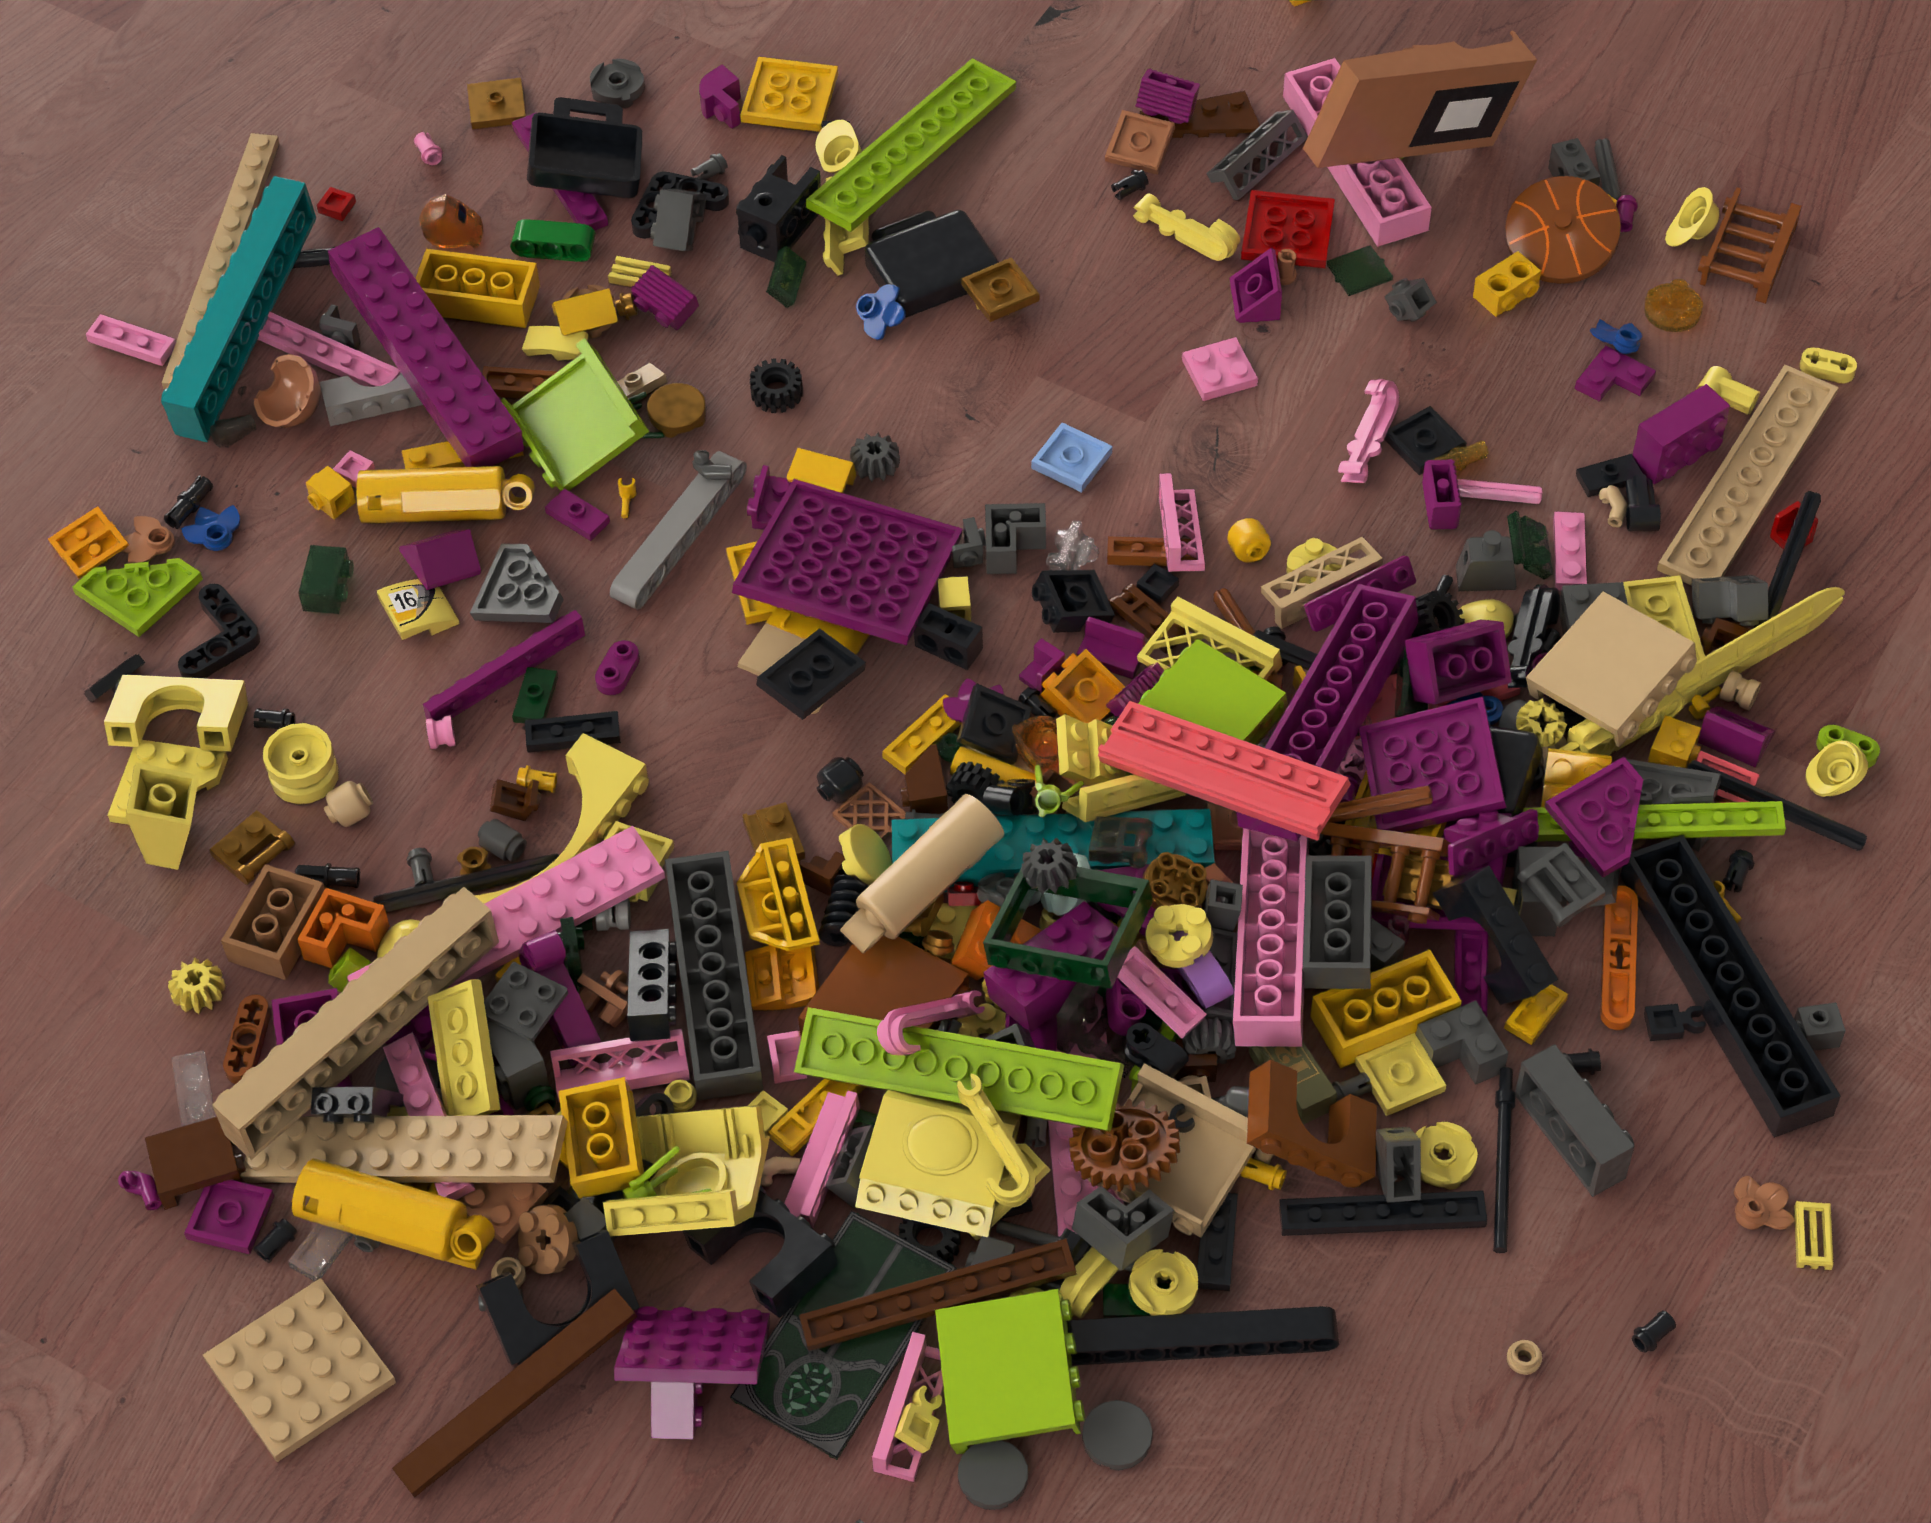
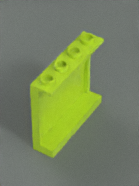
M586 338L576 344L581 355L519 401L511 405L505 398L501 399L503 405L522 430L523 445L525 447L529 446L532 450L529 453L530 458L538 468L542 466L545 470L542 477L552 489L556 486L560 491L564 488L570 491L650 432L598 351Z
M1198 638L1190 647H1186L1181 652L1176 663L1161 674L1156 685L1151 690H1147L1138 703L1258 745L1282 718L1288 707L1286 692Z
M1058 1289L935 1310L949 1441L956 1454L965 1453L970 1448V1445L1071 1428L1076 1435L1081 1434L1080 1422L1085 1421V1412L1082 1400H1077L1075 1388L1081 1387L1078 1367H1072L1071 1354H1076V1343L1073 1332L1068 1333L1067 1321L1072 1320V1312L1069 1299L1064 1300Z

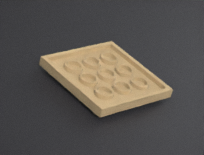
M321 1278L203 1354L208 1366L276 1462H279L396 1383L392 1373Z

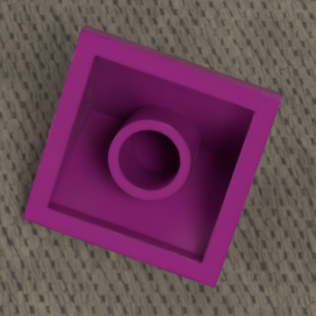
M1270 248L1229 278L1235 318L1239 323L1280 320L1282 289L1276 252L1273 248Z
M470 529L453 530L399 547V551L426 590L481 574Z
M1716 706L1705 714L1698 743L1756 768L1772 740L1775 730L1723 707Z

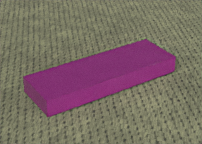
M1455 930L1454 989L1461 999L1460 1007L1477 1001L1487 1017L1488 984L1483 977L1488 974V933L1477 930Z

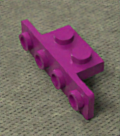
M1403 555L1305 603L1304 608L1312 631L1318 632L1336 623L1357 584L1393 592H1399L1414 585L1416 578L1408 556Z
M1529 809L1513 817L1498 814L1497 810L1479 812L1476 816L1460 819L1457 821V824L1444 829L1445 839L1451 843L1448 846L1449 874L1458 876L1518 849V847H1523L1537 841L1539 832L1537 810Z

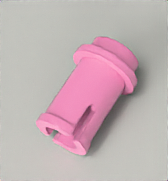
M424 132L416 135L414 144L421 152L422 161L429 165H437L442 160V149L435 145L429 133L425 135Z

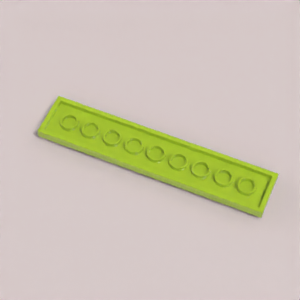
M972 58L806 199V208L852 232L1016 90V81Z
M810 1007L807 1009L794 1072L797 1074L882 1090H892L962 1104L958 1096L957 1082L960 1080L965 1089L971 1090L973 1088L971 1086L970 1074H975L980 1078L982 1090L996 1111L1111 1131L1124 1069L1122 1063L916 1026L903 1028V1038L909 1045H920L921 1050L905 1056L892 1055L885 1051L878 1040L877 1028L882 1020Z

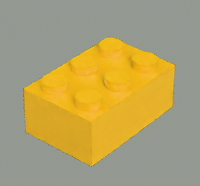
M621 1077L559 1091L561 1114L568 1121L564 1137L570 1184L579 1199L624 1190L629 1187V1182L642 1175L644 1168L634 1097L626 1078Z

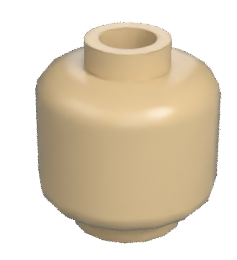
M346 781L326 794L328 805L324 807V811L333 824L338 821L342 826L349 827L370 814V805L373 804V801L361 782L356 784L353 781Z

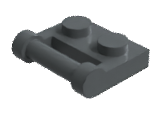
M1566 843L1526 867L1517 876L1523 885H1528L1550 911L1553 915L1552 920L1558 927L1564 926L1574 916L1604 898L1606 893L1604 888ZM1544 872L1570 904L1563 908L1539 879L1538 875Z

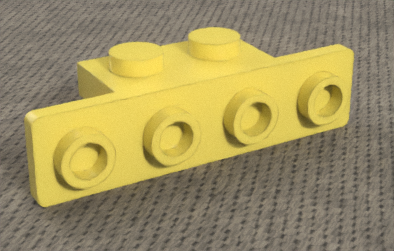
M869 217L852 232L824 218L825 231L823 232V237L825 240V251L823 252V260L826 266L832 268L837 276L843 274L844 254L865 247L868 244Z

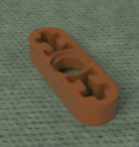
M249 995L239 1004L223 1062L227 1079L233 1084H237L248 1069L258 1065L271 1017L268 1002L261 995ZM255 1007H260L261 1011L255 1012L253 1019L255 1024L251 1023L252 1019L249 1012H253ZM252 1033L256 1035L255 1041L249 1045L238 1043L240 1037L244 1034ZM240 1055H242L245 1067H241L239 1072H235L234 1068L239 1067Z

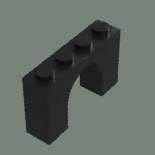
M1490 866L1458 876L1433 892L1434 897L1449 921L1464 916L1469 917L1480 924L1493 940L1500 955L1501 966L1483 978L1500 1005L1533 997L1558 980Z
M760 1185L753 1217L732 1227L684 1230L683 1234L689 1248L710 1265L715 1263L739 1240L751 1234L773 1233L785 1239L780 1252L749 1280L756 1300L780 1318L839 1263L834 1251L836 1246L825 1233L819 1235L804 1217H795L781 1200H773L767 1196L766 1191Z
M602 1229L572 1243L587 1280V1296L580 1311L567 1321L548 1324L534 1319L528 1312L510 1272L503 1273L476 1285L508 1363L511 1365L517 1363L519 1366L614 1288L632 1310L640 1308L607 1230Z

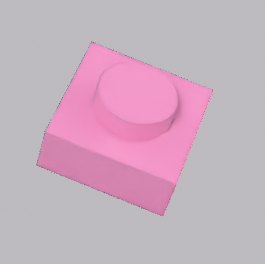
M350 450L333 470L357 489L358 472L360 470H375L373 461Z

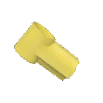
M1719 366L1711 367L1696 388L1697 390L1707 384L1730 407L1747 415L1753 411L1760 395V391L1732 380L1731 374Z

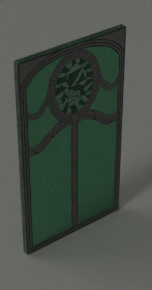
M852 1210L832 1240L836 1246L834 1251L839 1264L782 1316L766 1341L757 1384H738L730 1396V1399L735 1404L743 1406L836 1460L842 1454L905 1354L912 1332L918 1333L927 1318L809 1351L799 1315L957 1270V1267L953 1264H949Z

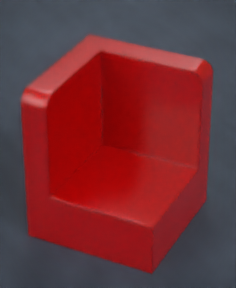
M1796 501L1775 515L1770 538L1783 550L1801 505L1799 501ZM1816 516L1804 547L1813 542L1818 524Z

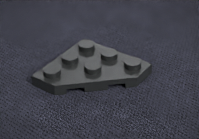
M501 544L470 614L475 621L554 623L564 599L528 544Z

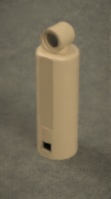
M968 794L963 795L929 827L928 831L858 896L856 904L859 911L843 925L840 931L863 954L883 935L892 940L896 939L964 872L973 867L994 844L1004 837V830L997 818L978 799Z

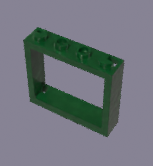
M1078 867L1076 868V879L1068 880V889L1062 886L1058 887L1056 895L1128 908L1104 960L1010 942L1035 891H1038V888L1031 889L1020 869L983 941L988 965L1112 989L1153 903L1149 880ZM1048 889L1045 892L1055 894L1051 889Z

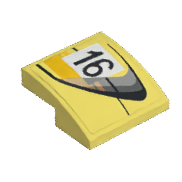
M414 579L377 590L378 599L402 640L425 630H429L431 635H435L459 624L457 616L440 587L426 590L419 579Z

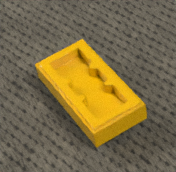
M1551 984L1533 997L1523 999L1505 1022L1504 1029L1528 1044L1533 1045L1567 1001L1568 994Z

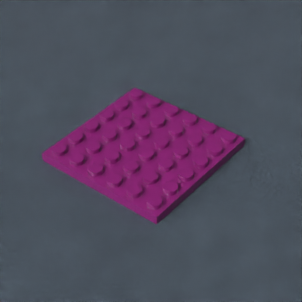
M793 479L735 579L732 593L907 646L921 613L927 607L938 585V579H941L952 557V546L958 545L962 538L963 529Z

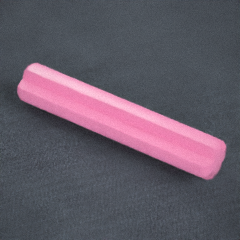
M1457 479L1460 497L1539 504L1542 499V488L1540 486Z

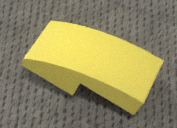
M529 326L522 350L527 356L552 354L557 361L571 360L581 355L576 344L584 338L588 339L589 335L587 332L581 331L563 336L558 326Z

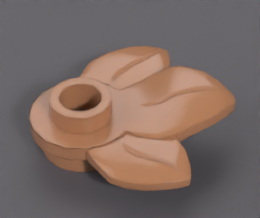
M135 516L134 527L136 532L124 536L129 546L122 550V552L129 554L128 563L148 562L157 554H164L170 551L175 544V538L173 533L166 527L161 526L157 519L147 516Z
M1744 1176L1737 1182L1734 1188V1195L1738 1200L1735 1206L1736 1220L1741 1226L1751 1230L1758 1229L1763 1225L1774 1229H1785L1794 1223V1217L1783 1209L1789 1199V1193L1784 1186L1774 1182L1765 1183L1760 1186L1750 1176Z

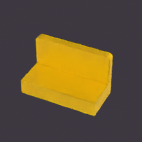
M609 288L556 301L552 304L554 315L557 316L563 336L613 324L618 321Z
M797 448L787 474V480L792 482L793 479L843 493L846 484L853 485L857 475L854 464L851 461Z

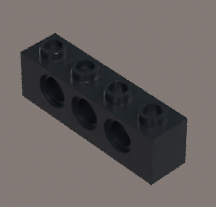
M669 929L630 931L627 1013L630 1041L670 1039V1027L677 1024L676 1006L671 1005L672 1003H677L676 984H671V982H677L676 962L671 963V961H677L676 941L670 942Z

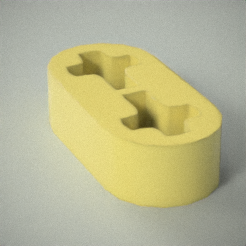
M1812 347L1802 353L1800 369L1802 372L1816 378L1837 383H1848L1855 376L1857 362L1852 356ZM1811 360L1817 361V363L1813 364Z

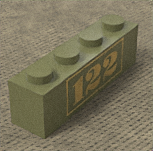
M1303 1041L1302 1047L1248 1046L1250 1057L1257 1066L1273 1060L1297 1071L1296 1101L1298 1114L1303 1125L1329 1113V1106L1336 1102L1337 1092Z

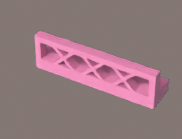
M1171 473L1159 474V505L1168 572L1205 571L1195 490H1173ZM1176 500H1189L1183 506L1175 503ZM1180 517H1184L1188 519L1189 522L1183 525L1182 523L1178 522V519ZM1185 535L1193 540L1185 543L1180 538ZM1188 554L1196 558L1197 560L1181 561V558L1184 555Z
M682 1029L670 1030V1039L630 1041L629 1037L550 1051L558 1102H560V1090L621 1077L626 1078L631 1090L668 1084L680 1079L690 1080ZM677 1041L678 1050L663 1052L658 1049L663 1043ZM633 1048H640L645 1051L640 1057L631 1058L625 1055ZM606 1053L612 1056L605 1063L599 1064L593 1061L598 1054ZM574 1059L579 1062L575 1068L560 1069L559 1061Z
M849 1090L845 1097L831 1092L827 1093L784 1203L791 1214L795 1217H804L812 1228L815 1225L828 1191L825 1185L861 1107L858 1094Z
M912 1332L872 1456L874 1472L912 1482L915 1481L923 1454L917 1450L914 1451L911 1446L904 1442L897 1444L898 1439L894 1437L904 1407L912 1402V1395L915 1390L923 1385L927 1386L933 1398L938 1394L942 1395L944 1389L942 1369L927 1377L922 1368L925 1357L940 1360L939 1349L927 1346L926 1335ZM920 1374L922 1380L917 1382L918 1376ZM937 1381L936 1386L934 1388L932 1383ZM937 1409L934 1410L933 1413H932V1415H933L934 1417H935V1414H936ZM907 1448L912 1457L910 1468L905 1469L890 1465L893 1455Z

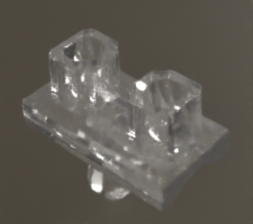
M1072 521L1069 530H1057L1055 545L1061 552H1051L1048 554L1046 564L1049 570H1080L1081 565L1084 566L1087 562L1097 560L1100 553L1099 548L1094 544L1093 538L1086 536L1082 532L1081 521Z

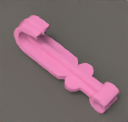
M1385 379L1369 381L1365 394H1371L1372 399L1354 435L1356 440L1351 441L1347 445V451L1351 456L1348 461H1341L1338 473H1344L1341 482L1365 483L1367 481V463L1370 457H1375L1381 453L1380 443L1383 442L1399 406V392L1393 381Z
M974 990L955 995L951 998L894 1009L888 1012L884 1020L879 1023L877 1028L878 1040L885 1051L892 1055L905 1056L914 1054L916 1051L921 1050L920 1045L907 1044L903 1038V1028L954 1017L964 1018L980 1014L984 1011L985 1007H975L973 999L982 994Z

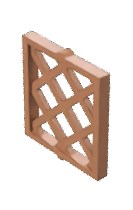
M869 782L832 813V816L847 829L857 825V818H869L868 827L874 831H884L880 835L881 839L884 840L892 835V826H888V818L905 819V811ZM869 792V800H858L863 794ZM873 793L881 800H873ZM850 805H853V813H842ZM857 805H869V813H857ZM873 805H884V813H873ZM888 806L897 813H888ZM845 818H853V825ZM873 818H884V826H873Z

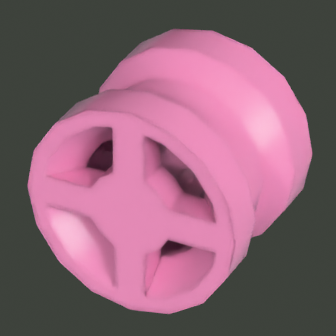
M451 715L444 716L442 720L437 721L433 718L426 719L427 735L431 750L437 749L439 745L444 744L449 747L456 746Z

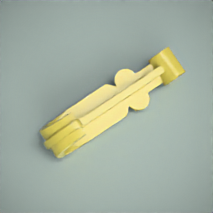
M1150 193L1146 194L1134 206L1137 212L1133 217L1137 221L1146 223L1148 220H1151L1159 225V231L1162 235L1171 236L1175 234L1176 240L1213 260L1222 261L1225 258L1231 257L1236 252L1237 245L1240 243V236L1236 230L1224 221L1218 219L1208 228L1194 219H1186V214L1182 210L1170 212L1162 208L1157 197Z
M970 1074L973 1089L967 1090L960 1080L957 1082L959 1100L970 1109L1017 1184V1189L1006 1191L1001 1189L991 1177L987 1179L986 1187L998 1203L1006 1207L1021 1206L1031 1197L1035 1190V1174L982 1090L980 1078L975 1074Z
M1093 1247L1075 1266L1077 1275L1065 1278L1059 1291L1064 1300L1069 1299L1072 1316L1075 1315L1080 1319L1093 1306L1094 1303L1091 1300L1119 1270Z

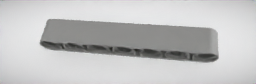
M717 451L710 458L714 465H732V479H706L698 473L616 576L610 587L611 598L637 610L644 606L740 484L746 472L747 465L745 462L721 451Z

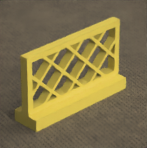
M1178 596L1171 604V613L1137 655L1138 661L1144 665L1150 666L1158 662L1165 671L1167 668H1170L1167 665L1172 667L1180 656H1172L1170 646L1188 642L1190 647L1192 645L1191 641H1195L1198 638L1199 640H1208L1211 643V647L1221 653L1230 652L1236 655V662L1243 667L1255 665L1263 669L1258 676L1265 680L1268 679L1271 673L1277 674L1282 667L1280 649ZM1175 623L1185 628L1186 635L1168 638L1167 632ZM1167 647L1169 657L1158 660L1149 657L1154 649Z

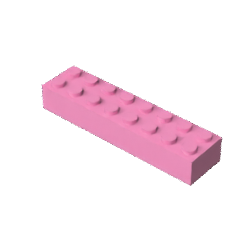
M1335 58L1285 73L1283 98L1290 109L1296 113L1307 136L1311 132L1340 69V65ZM1400 158L1327 167L1377 247L1429 231L1432 207Z
M1243 828L1240 885H1243L1241 913L1238 918L1233 1010L1235 1046L1302 1047L1306 856H1309V838L1303 835L1296 842Z

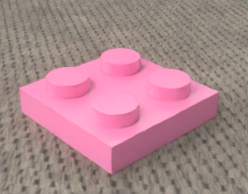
M1236 337L1182 352V361L1203 401L1257 386L1258 378Z

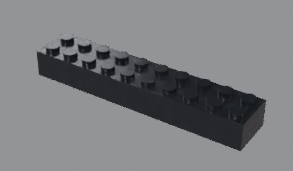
M1684 835L1631 852L1629 863L1622 866L1620 876L1625 885L1637 894L1638 907L1695 1004L1702 1006L1703 1018L1773 1137H1778L1834 1116L1841 1095Z

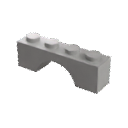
M402 373L393 381L375 387L360 385L354 382L348 375L320 382L330 426L423 405Z

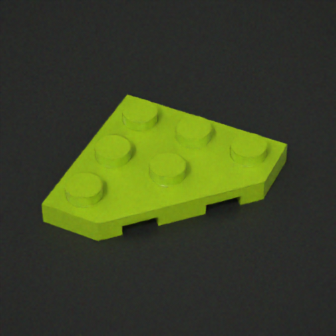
M174 558L167 559V563L150 565L148 561L124 564V568L107 570L106 566L95 567L72 588L75 595L140 637L199 584L203 578L200 571L182 559Z

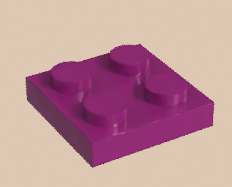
M227 1180L204 1187L184 1232L186 1239L250 1255L275 1197L273 1190L234 1180Z

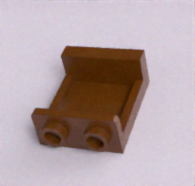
M217 1116L145 1137L157 1192L165 1210L178 1206L177 1195L231 1179L243 1183L240 1175L246 1172L242 1153H235V1144L225 1136Z

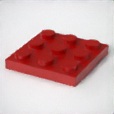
M1251 190L1241 260L1253 261L1270 248H1273L1276 252L1278 263V253L1283 249H1291L1296 253V266L1326 269L1335 199Z

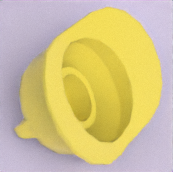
M835 120L828 123L818 134L815 143L824 171L834 174L839 172L862 152L853 127L845 120Z
M1705 187L1698 188L1686 198L1679 213L1666 232L1665 240L1669 246L1682 245L1691 238L1696 240L1702 239L1715 228L1720 217L1719 208L1713 202V194L1710 189Z

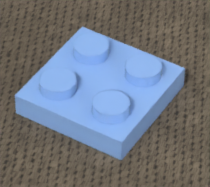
M1062 422L1032 459L1031 469L1082 493L1111 456L1112 445Z

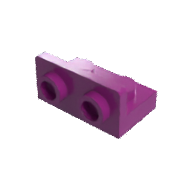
M766 465L762 466L760 475H756L754 478L753 492L755 495L754 498H749L747 505V516H751L752 528L761 530L766 528L792 483L787 478L770 476L769 466Z

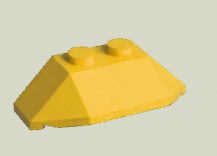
M792 837L761 843L756 850L755 856L748 863L736 883L750 939L786 951L819 945V937Z

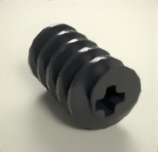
M837 875L834 879L831 895L828 898V905L824 911L825 915L822 918L821 927L818 931L819 938L827 945L842 947L847 943H852L840 929L859 911L856 899L869 887L855 877Z

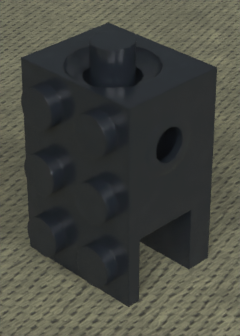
M781 155L774 164H771L764 177L754 184L749 195L737 205L736 215H738L740 248L779 264L819 215L806 208V199L821 187L820 171L810 167L795 185L788 182L787 159L785 156Z

